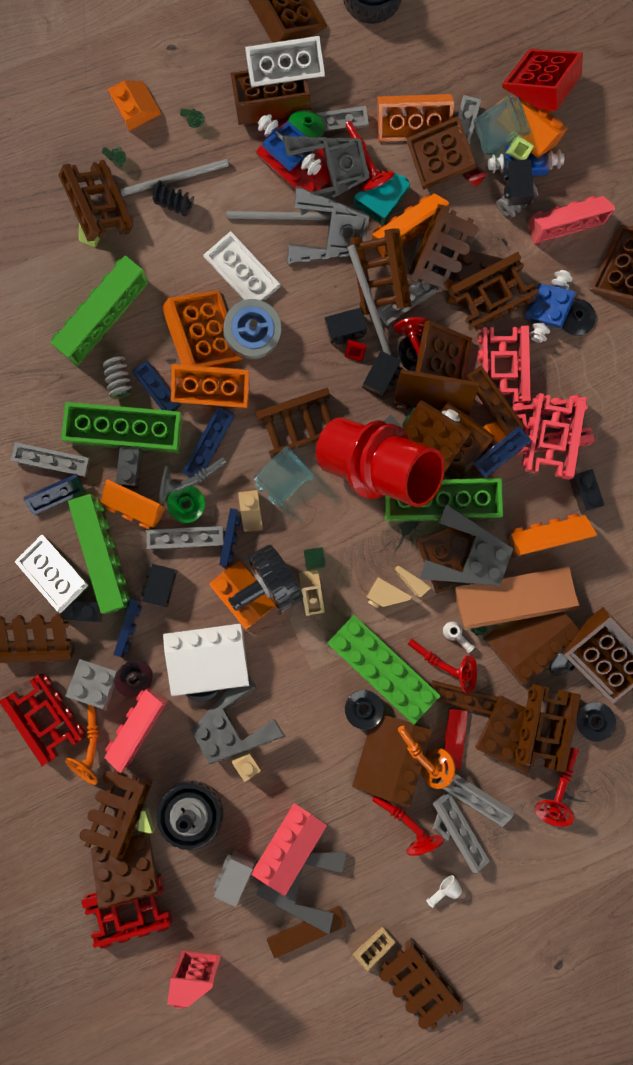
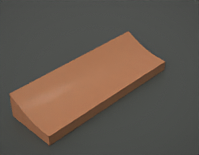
M570 567L503 578L500 585L469 584L455 587V599L464 630L579 609Z

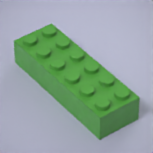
M127 256L119 259L110 274L107 273L103 277L102 283L98 288H94L91 291L86 302L78 306L74 316L66 320L63 329L54 334L51 344L56 350L78 367L149 283L143 269Z
M65 402L61 440L66 444L109 448L130 446L139 447L144 451L180 453L183 415L178 411Z
M501 478L442 480L441 486L434 498L421 507L411 506L385 495V522L439 521L445 505H448L469 520L500 519L503 517Z
M91 494L68 500L101 614H110L128 608L132 597L129 591L126 592L124 584H127L124 573L120 572L121 560L119 555H115L114 547H116L113 536L110 537L108 532L110 524L103 515V511H105L104 504L101 503L99 498Z
M355 615L327 643L413 725L440 697L430 685Z

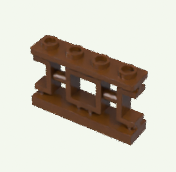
M100 160L99 164L93 162L90 168L91 172L79 173L76 165L71 167L70 163L63 164L58 176L87 241H95L96 237L103 238L106 232L104 228L116 226L119 235L123 233L125 235L129 234L133 227V219L126 209V203L119 193L118 185L114 182L111 170L105 160ZM100 179L102 184L95 185L94 181ZM86 182L87 186L81 188L79 183ZM101 194L106 205L94 206L90 195ZM115 212L117 217L110 218L108 213ZM101 215L102 220L95 221L94 216Z
M519 252L450 287L448 293L451 298L455 299L454 302L457 304L465 300L472 313L471 316L465 319L466 324L469 325V331L473 329L478 331L483 326H486V322L490 320L495 322L503 317V313L508 311L510 314L518 310L519 305L524 302L527 305L536 300L535 296L539 293V290L535 289L534 283L525 287L517 273L524 267V264L520 262L521 256ZM511 268L509 271L512 278L511 281L506 283L501 274L493 277ZM481 283L476 288L479 297L472 300L467 290ZM498 283L505 298L491 304L484 289ZM517 287L521 295L528 292V294L509 304L507 303L513 299L510 289ZM484 304L487 312L496 310L474 321L480 316L476 308L477 306Z
M531 684L524 711L523 725L520 730L519 745L516 750V762L534 766L536 757L545 758L544 767L566 772L581 695L559 690L557 699L549 698L548 687ZM542 701H547L545 713L540 712ZM555 703L560 704L558 715L553 714ZM544 717L553 719L549 738L540 736ZM535 740L540 741L538 751H533ZM548 742L552 743L551 754L546 753Z

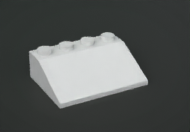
M241 624L163 634L171 696L249 686L244 633Z

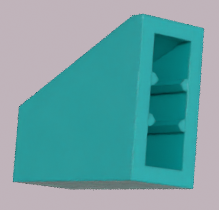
M394 173V176L386 183L356 194L353 205L384 226L409 192L411 183L405 176H399L397 173Z

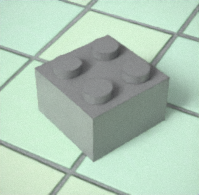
M79 659L65 697L107 710L115 688L114 680L117 671Z
M236 850L233 851L232 855L228 854L221 869L224 873H219L213 887L216 890L214 897L236 907L253 870L255 859Z

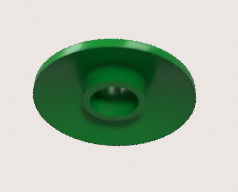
M299 110L294 112L289 118V122L305 136L323 137L325 124L322 118L315 112Z
M194 486L173 491L167 499V510L171 517L178 522H193L202 515L205 509L204 496ZM186 501L190 502V507L184 508Z

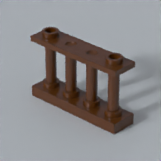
M400 229L384 230L385 236L383 238L363 242L362 237L350 238V246L355 245L370 291L371 288L393 285L394 296L375 299L376 307L395 304L397 309L411 307ZM387 246V257L366 261L364 250ZM385 265L390 266V277L369 281L367 269ZM357 277L361 300L360 307L362 308L363 315H368L370 311Z
M328 387L255 412L258 422L263 421L266 424L274 450L269 451L271 458L275 457V459L284 457L286 452L318 441L320 434L317 435L308 408H310L309 405L316 403L321 409L325 424L327 425L332 421L326 404L328 402L327 399H330ZM295 410L302 412L310 435L309 438L300 441L291 418V412ZM277 416L284 418L292 442L282 447L273 424L274 417Z

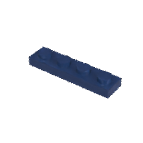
M217 406L184 467L183 474L191 478L195 476V473L199 474L198 471L202 472V468L206 469L209 466L235 414Z

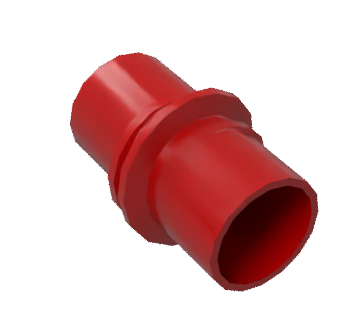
M344 417L335 418L324 427L316 444V459L320 468L325 472L348 480L350 487L357 495L368 499H375L386 495L411 506L421 507L434 498L444 477V459L439 450L409 440L404 428L381 420L372 421L365 425Z

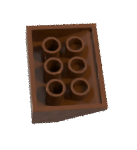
M248 0L272 43L308 38L327 27L313 0Z
M248 70L231 73L238 125L257 123L262 116L269 114L272 115L271 120H284L290 118L296 111H311L307 79L251 87Z
M621 224L590 287V291L629 309H633V227Z
M401 369L396 384L393 405L401 410L415 409L420 400L441 412L446 403L449 402L469 416L480 383Z
M602 607L585 622L563 652V655L613 704L633 688V637Z
M564 612L504 622L483 639L518 683L525 685L548 667L553 658L562 649L569 646L580 630Z
M383 714L381 721L375 727L368 730L352 787L410 808L422 764L412 757L407 749V744L398 732V728L405 726L414 742H417L421 747L424 756L432 730L428 727L418 724L413 725L411 722Z

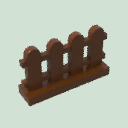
M438 204L407 274V278L416 282L421 279L419 283L423 285L426 282L437 286V291L442 293L443 289L449 291L450 287L454 285L453 281L448 279L451 271L457 273L461 270L462 265L456 259L459 253L465 255L470 251V246L465 243L467 235H477L478 227L473 224V219L468 218L466 221L457 217L456 211L451 210L449 213V207ZM450 227L462 232L459 239L448 235ZM442 245L454 250L451 258L439 253ZM434 264L445 268L443 276L431 271Z
M58 613L53 615L51 622H45L44 617L40 614L34 615L31 622L25 623V618L22 615H15L12 623H6L5 618L0 616V663L71 661L75 650L74 644H71V639H67L66 628L69 627V622L64 621L63 615ZM52 628L54 639L48 640L46 629ZM27 629H33L34 640H28ZM7 630H13L15 641H9Z
M115 769L114 772L107 771L104 773L103 781L109 785L106 791L100 790L95 794L96 801L100 802L101 805L99 810L93 809L88 812L87 818L93 822L91 830L83 829L80 832V839L86 842L84 845L90 848L93 844L103 848L102 853L109 854L111 851L109 856L123 860L152 782L141 777L137 781L138 777L134 775L130 779L119 775L120 772ZM115 786L127 790L124 798L112 794ZM107 805L119 809L116 817L104 813ZM99 825L111 829L109 837L97 833Z
M412 938L406 942L404 952L400 949L397 952L398 957L389 964L386 961L382 963L383 968L380 971L381 980L388 982L393 979L396 983L393 986V995L395 997L406 995L408 998L405 1006L406 1011L415 1013L418 1010L421 1014L418 1019L420 1028L427 1029L431 1026L434 1029L437 1027L436 1022L446 1014L448 1017L453 1014L452 1009L456 1014L463 1010V1000ZM408 967L411 972L400 979L397 974ZM421 983L424 988L413 995L410 990ZM434 998L437 1003L426 1011L423 1006Z

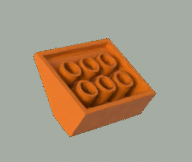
M219 290L169 297L161 308L182 365L221 368L243 360V357L235 354L225 341L224 321L227 311Z

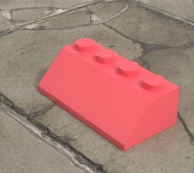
M592 196L583 202L578 203V201H574L562 208L556 206L548 212H536L527 223L533 243H540L603 225L614 212L615 206L604 196L597 198Z
M150 688L139 693L136 698L138 701L135 708H130L126 715V718H128L124 725L121 724L115 733L118 735L114 742L110 741L105 749L107 754L104 758L120 773L128 768L168 702V699Z
M294 803L251 875L285 896L327 825Z
M182 951L170 979L167 1005H172L177 1009L189 1007L212 989L221 955Z

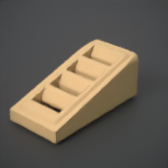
M401 566L394 568V572L417 598L422 597L432 588Z
M381 927L352 955L368 972L396 942ZM381 935L388 942L386 945L379 939ZM375 941L382 948L380 951L373 944ZM369 947L374 951V956L367 950ZM363 953L370 959L368 962L361 956Z

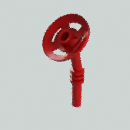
M348 121L345 126L351 138L361 139L369 171V178L360 184L359 189L366 191L386 183L394 176V171H379L378 168H375L363 138L358 135L353 123Z
M421 317L403 319L395 324L394 331L399 335L408 336L417 355H419L421 343L418 337L423 334L425 321L429 320Z
M411 638L408 645L422 655L425 661L428 660L431 666L435 665L457 677L465 694L473 692L477 681V664L473 655H466L460 668L456 669L441 661L439 656L436 657L435 653L432 654V651L429 652Z
M571 747L566 772L560 773L562 776H559L560 782L554 801L542 800L535 805L536 815L547 824L566 827L574 822V813L569 807L562 804L567 784L571 782L569 778H572L571 774L574 773L572 769L579 752L577 748Z
M373 797L372 801L388 811L390 816H394L395 819L398 818V821L404 822L417 835V840L406 849L409 856L426 854L444 843L443 836L427 835V833H424L405 814L406 811H402L401 808L398 809L397 805L393 806L380 797Z

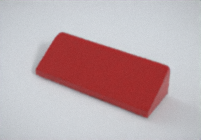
M449 708L443 749L452 756L455 762V769H461L468 711Z

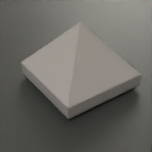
M437 813L432 830L443 836L445 840H449L450 833Z

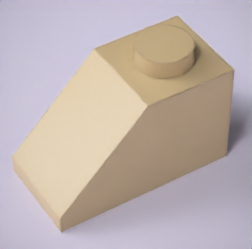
M258 490L238 492L244 533L262 531L263 524Z
M318 570L299 573L306 616L325 613Z
M379 577L375 580L366 596L369 599L368 604L377 609L379 606L386 607L408 601L412 597Z
M251 750L236 754L230 758L244 782L262 770V766Z

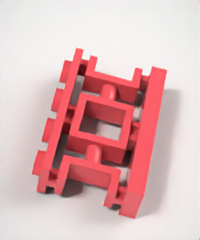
M483 326L477 335V342L481 345V351H478V362H481L487 374L489 372V377L492 380H500V388L498 389L502 395H512V404L525 403L527 405L531 401L529 326L513 327L511 329V336H494V327L487 328V326ZM487 335L489 343H499V351H491L489 359ZM517 335L518 359L517 351H507V343H515ZM495 358H511L512 373H495ZM518 376L519 396L518 388L507 387V380H516Z
M539 393L536 398H533L531 409L534 411L533 417H530L528 422V428H531L528 437L532 442L526 446L527 453L523 455L522 466H524L525 472L531 471L533 473L538 472L539 464L556 467L555 477L570 480L575 474L586 401L569 399L566 408L549 405L550 395L544 396V394ZM541 408L542 411L553 412L551 421L542 420L539 426ZM572 413L570 424L559 422L560 414L570 415ZM545 427L562 429L560 446L543 443ZM536 444V448L546 450L545 459L536 457L532 465ZM566 450L564 466L563 462L553 460L554 451L563 453Z
M581 395L569 397V399L574 401L584 400L587 402V397H581ZM554 398L550 400L549 405L566 407L569 399ZM525 403L514 404L512 409L525 426L523 431L529 436L528 431L531 428H528L526 414L518 415V413L533 412L534 410L531 409V405H525ZM541 411L539 426L542 421L541 417L552 416L553 412ZM560 414L559 422L570 424L571 418H565L564 414ZM591 427L581 430V434L584 435L580 437L579 446L590 445L595 442L594 434H591ZM560 429V432L544 434V439L547 441H543V443L560 446L562 429ZM535 444L534 453L546 451L545 449L536 448ZM524 447L516 455L526 454L527 447Z

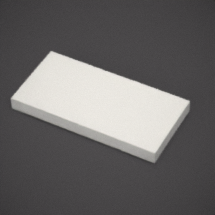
M231 231L203 255L204 259L243 300L258 299L265 301L281 287V284Z
M41 535L15 561L59 613L88 586L84 579L44 535Z

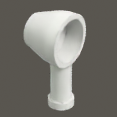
M452 621L445 624L443 635L446 639L450 641L457 640L467 653H470L475 648L474 645H471L462 636V627L459 623ZM452 627L457 629V633L455 635H452L450 633V629Z
M453 875L446 877L442 881L439 890L426 900L427 903L433 908L445 895L453 899L458 898L462 893L458 880Z

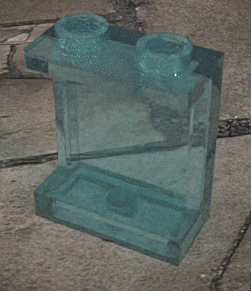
M507 95L473 120L475 132L479 136L481 149L485 155H497V150L518 135L526 136L531 132L519 97Z
M286 446L254 476L256 482L254 485L259 491H265L269 495L267 498L273 505L278 504L282 507L284 505L283 502L305 481L308 480L310 482L315 475Z

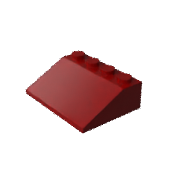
M529 49L502 83V88L537 109L547 112L557 111L582 75L583 52Z
M262 145L256 151L258 157L295 191L296 186L311 192L332 186L323 149L313 152L315 154L314 159L321 160V168L315 175H308L307 168L302 170V162L289 171L265 150Z

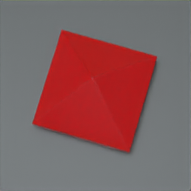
M480 168L463 174V178L476 187L487 176L486 172Z
M349 340L344 356L362 362L367 345Z

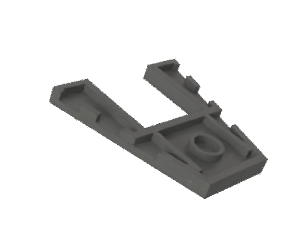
M307 136L282 137L287 157L323 149L332 187L313 191L316 194L333 199L369 178L361 139L314 138ZM299 208L301 215L311 211V209Z
M296 186L294 208L331 212L326 248L289 243L287 264L299 261L308 262L314 259L323 260L329 259V257L350 256L347 248L351 244L350 238L362 237L363 242H365L369 223L368 214Z
M445 505L439 523L475 535L462 572L425 559L419 578L500 585L513 548L448 505Z
M249 674V686L229 688L191 730L209 764H215L236 754L250 751L252 748L286 737L275 719L244 740L240 737L226 709L257 688Z
M347 852L310 853L304 864L343 873ZM303 867L285 896L259 881L256 895L327 934L330 933L334 912L295 903Z

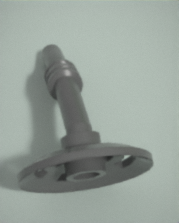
M224 457L206 469L202 468V472L198 471L199 474L195 473L194 477L178 483L171 481L170 470L166 466L161 483L159 504L165 501L169 492L173 493V491L182 490L199 482L203 483L202 480L205 481L206 477L210 478L209 475L227 464Z

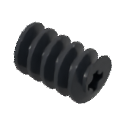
M159 180L153 191L152 199L154 204H160L161 207H167L168 210H174L175 213H181L182 216L186 217L192 209L194 196L189 199V192L182 196V189L175 193V186H172L169 190V184L166 183L162 187V181Z

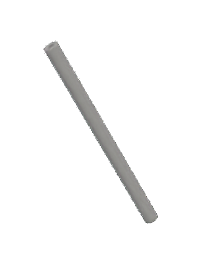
M220 160L120 189L121 194L126 196L154 188L159 180L162 181V185H165L166 183L229 166L228 160Z
M227 211L226 216L227 219L330 220L331 213L308 212L301 215L300 212Z
M351 245L347 248L383 352L392 355L355 245Z

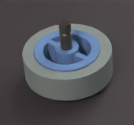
M258 299L242 300L236 303L226 315L224 338L229 348L240 357L246 359L262 358L272 352L280 338V318L274 308L264 301Z

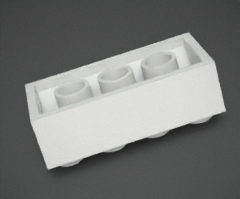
M319 36L245 47L251 87L325 77Z

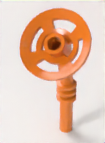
M87 704L88 726L86 728L89 729L87 731L89 742L86 760L83 759L81 762L73 758H67L65 763L80 778L96 785L98 780L91 768L93 767L99 730H97L98 725H96L95 707Z
M400 726L398 732L407 744V749L412 757L422 764V775L426 783L435 789L447 787L455 776V762L450 753L444 749H433L424 756L421 747L417 742H414L405 726ZM433 754H441L439 759H431L430 757ZM445 761L448 763V774H446L447 767ZM441 777L443 782L438 784L433 783V778L438 779Z

